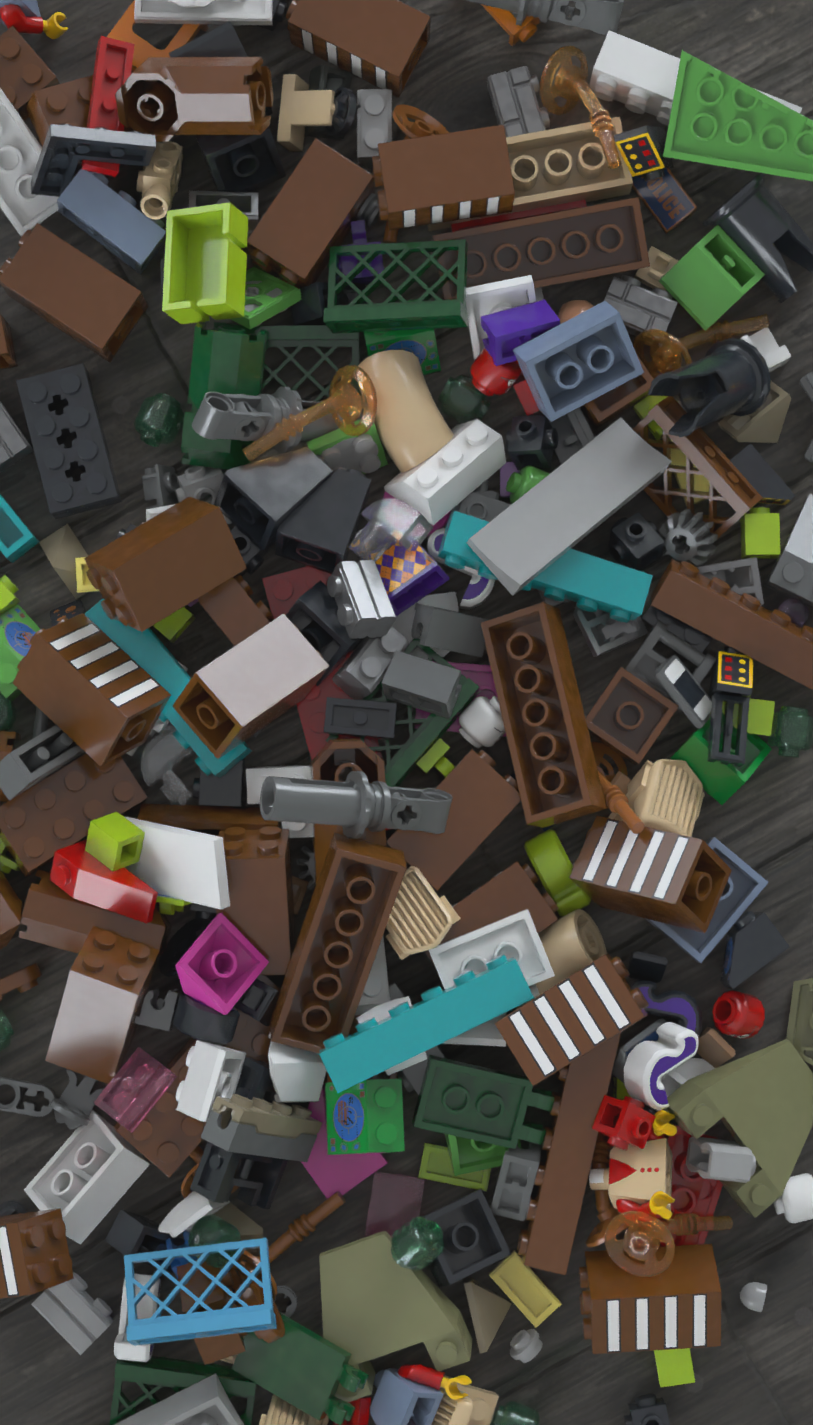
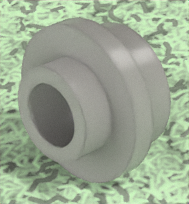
M535 1329L519 1331L510 1342L511 1357L515 1360L520 1359L523 1363L531 1361L539 1353L543 1345L539 1339V1333Z

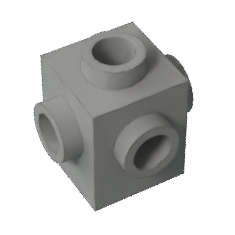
M193 466L188 468L184 472L185 474L177 476L180 488L175 489L178 502L187 497H192L214 505L223 479V473L219 468Z

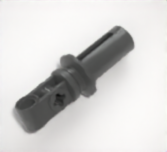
M625 0L465 1L511 11L513 15L518 14L516 25L519 26L523 24L527 16H533V18H539L542 23H547L548 20L607 35L609 30L617 33ZM569 1L576 2L575 7H570Z
M279 387L271 395L259 394L257 396L207 392L194 417L192 428L197 434L207 439L251 440L257 443L269 444L278 453H288L299 442H308L369 415L366 408L361 404L301 400L298 392L291 390L290 387Z
M351 771L347 775L345 782L268 776L261 788L260 810L264 820L342 826L343 834L350 839L360 838L365 828L372 832H381L388 828L440 834L445 832L453 797L445 791L434 788L389 787L382 781L369 783L363 771Z

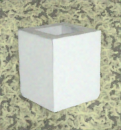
M764 328L751 336L745 335L740 338L757 348L766 360L769 372L783 366L792 357L785 345L778 346L769 328Z

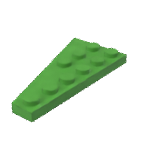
M682 50L663 157L813 181V120Z

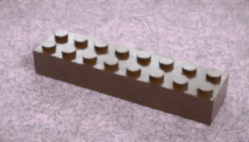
M621 1032L556 1072V1078L561 1081L558 1092L552 1091L551 1093L552 1096H555L552 1111H548L550 1115H553L551 1126H544L543 1128L546 1130L543 1144H541L542 1150H545L543 1161L539 1162L534 1185H537L535 1195L530 1196L526 1212V1220H529L527 1230L520 1229L516 1247L518 1255H521L524 1266L566 1275L598 1136V1131L592 1129L603 1097L604 1095L607 1096Z

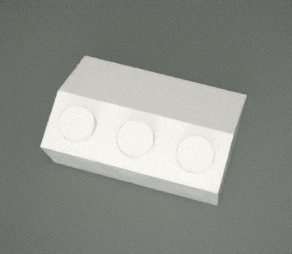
M478 419L458 424L452 428L451 431L454 435L443 448L413 469L404 473L400 472L384 486L385 491L430 524L434 525L506 463L502 435Z
M95 1111L90 1113L88 1125L78 1127L24 1189L40 1211L61 1208L63 1221L66 1226V1236L80 1245L150 1165L135 1147L118 1134L114 1127Z

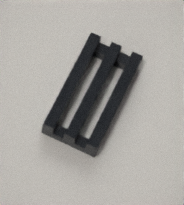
M716 692L712 696L707 762L721 761V764L728 765L732 763L735 767H742L745 764L750 698ZM723 702H725L722 752H719ZM734 704H739L735 755L730 754Z

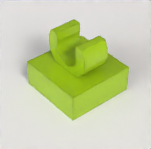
M441 738L416 763L425 774L434 767L445 778L455 768L444 757L450 750V747Z

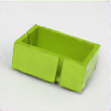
M230 202L167 211L162 311L180 324L210 321V316L215 320L244 317L247 254L241 248L247 247L248 217Z

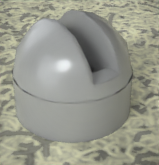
M759 1282L746 1284L740 1292V1299L743 1305L750 1310L762 1312L767 1285Z

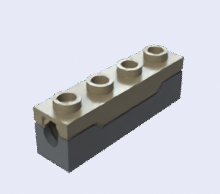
M233 1094L231 1099L216 1096L212 1106L213 1110L209 1114L201 1138L228 1152L308 1162L322 1122L310 1117L311 1110L296 1104H292L291 1107L276 1101H272L271 1104L256 1097L250 1100L237 1094Z

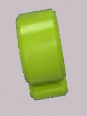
M549 829L525 841L524 848L547 893L559 908L557 912L561 917L590 905V897L569 878L573 865L555 830Z

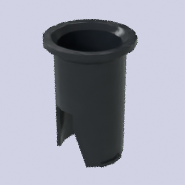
M758 173L702 224L705 227L709 224L714 227L719 225L765 274L761 278L762 281L779 299L778 302L782 303L797 292V288L779 251L813 273V242L764 185L765 179L763 177L766 174Z
M729 338L715 343L707 351L704 358L674 371L658 375L651 382L648 395H679L681 404L687 411V414L681 416L669 430L668 434L681 438L691 435L695 430L727 415L741 417L756 412L765 404L769 395L770 372L766 360L756 347L745 340ZM717 372L722 378L726 388L725 392L718 394L715 390L712 373Z

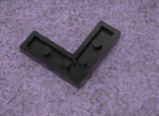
M50 124L31 180V194L60 197L72 181L79 159L149 166L156 149L155 135L143 134L138 131L123 132L108 130L102 127L85 128L70 124Z

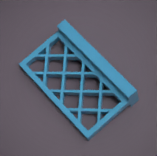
M267 1238L124 1255L128 1311L126 1333L127 1341L134 1346L277 1329L276 1314L273 1310ZM260 1248L261 1262L252 1273L236 1262L245 1250ZM236 1251V1253L232 1257H230L226 1252ZM220 1253L229 1261L219 1274L214 1277L201 1265L210 1254ZM201 1255L200 1258H199L197 1261H194V1260L190 1257V1256ZM184 1257L193 1266L179 1282L166 1269L175 1258ZM156 1260H165L161 1266L155 1262ZM149 1261L158 1270L143 1286L134 1278V1263ZM233 1265L248 1276L235 1294L220 1282ZM198 1269L212 1280L211 1284L199 1298L185 1287ZM261 1270L262 1282L256 1278V1276L260 1273ZM162 1274L177 1285L164 1302L149 1291ZM254 1281L263 1288L264 1304L248 1306L239 1297ZM135 1285L141 1289L137 1295L135 1293ZM218 1285L232 1298L223 1309L212 1310L204 1301ZM183 1290L196 1302L186 1314L177 1315L168 1306L178 1293ZM147 1294L160 1307L151 1318L137 1319L136 1306ZM236 1301L243 1306V1307L231 1308V1307L235 1304ZM200 1306L204 1307L207 1310L204 1312H196ZM165 1310L171 1314L170 1316L160 1317Z

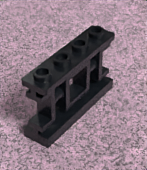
M246 1056L235 1094L250 1100L256 1097L272 1104V1101H275L274 1095L277 1094L270 1076L269 1064ZM287 1102L284 1104L290 1107L292 1104H296L308 1109L310 1102ZM207 1142L190 1189L213 1202L224 1203L228 1202L233 1187L240 1186L237 1199L250 1206L257 1205L262 1209L268 1210L271 1207L288 1160L228 1152Z

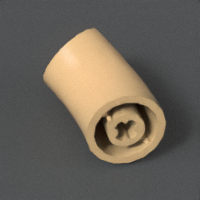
M387 350L367 357L358 365L356 377L366 410L374 421L383 446L401 473L407 472L423 463L452 439L454 434L431 396L417 356L405 350Z
M577 909L562 916L538 933L555 974L551 978L536 983L540 995L604 954H607L597 925L584 910Z

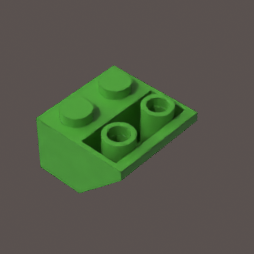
M717 225L681 258L659 282L706 331L765 274Z

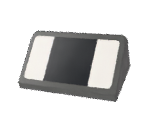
M673 655L655 669V677L693 725L700 729L711 717L712 699L676 655Z

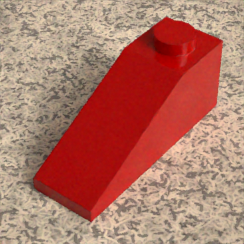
M87 839L55 851L49 880L72 898L146 924L152 922L158 892L126 868L111 871L85 851Z

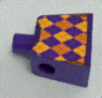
M385 529L375 536L374 542L379 549L372 553L367 560L375 561L396 616L450 579L447 573L408 532H402L395 537L392 530Z

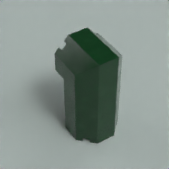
M198 322L195 325L187 400L188 404H192L191 412L185 411L181 453L185 454L182 457V464L229 470L254 462L255 441L207 439L194 431L192 422L207 392L236 395L246 394L251 396L261 394L267 330L261 329L256 335L255 327L248 329L241 324L214 322L213 329H206V322Z

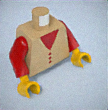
M664 1110L655 1113L656 1117L644 1149L629 1145L628 1150L625 1151L615 1147L610 1150L609 1168L590 1169L589 1181L591 1190H608L613 1207L639 1224L659 1218L660 1216L665 1219H670L672 1216L671 1203L675 1202V1199L671 1197L672 1151L664 1136L665 1134L674 1136L677 1133V1127L669 1124V1121L674 1119L675 1115Z

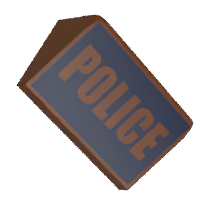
M669 169L664 170L665 177L645 182L644 177H632L633 190L666 234L693 216L697 210L695 203Z

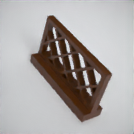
M668 396L656 404L633 430L637 434L640 433L641 438L650 446L663 447V455L670 460L671 448L680 449L686 455V466L670 464L664 471V487L654 486L653 483H650L643 490L667 517L674 512H678L672 506V495L687 497V509H691L693 515H695L694 498L709 499L710 515H703V521L713 522L710 532L717 534L718 539L761 501L763 497L701 428L695 430L691 435L681 438L668 434L669 430L681 416L687 414L673 396ZM653 420L662 428L663 440L648 439V424ZM671 472L686 473V489L672 488ZM694 474L704 475L709 481V492L694 490ZM717 500L727 501L736 513L731 518L717 516ZM717 523L723 524L720 528L717 529Z

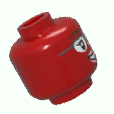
M485 347L470 368L473 385L487 396L507 393L522 371L517 360L496 366Z
M732 990L722 994L714 1004L713 1021L716 1028L723 1034L740 1039H748L755 1036L763 1026L765 1011L762 1002L756 996Z

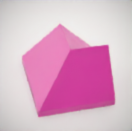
M218 913L175 966L184 994L223 1015H227L269 961L222 913Z

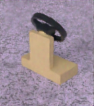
M283 74L277 142L290 152L303 151L305 126H326L329 134L338 137L343 136L349 130L356 112L354 92L345 87H340L335 92L333 90H309V84L298 75ZM347 97H348V103H349V105H348V112H347L346 119H345V121H344V116H345V113H346V104H345V102H346V99H347ZM333 121L339 126V130L335 131Z

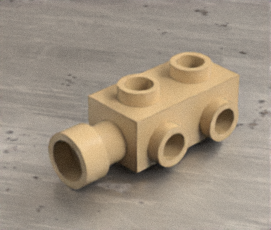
M156 142V149L149 166H143V171H139L137 192H142L140 207L148 218L161 219L172 208L174 194L178 191L183 161V146L175 142Z

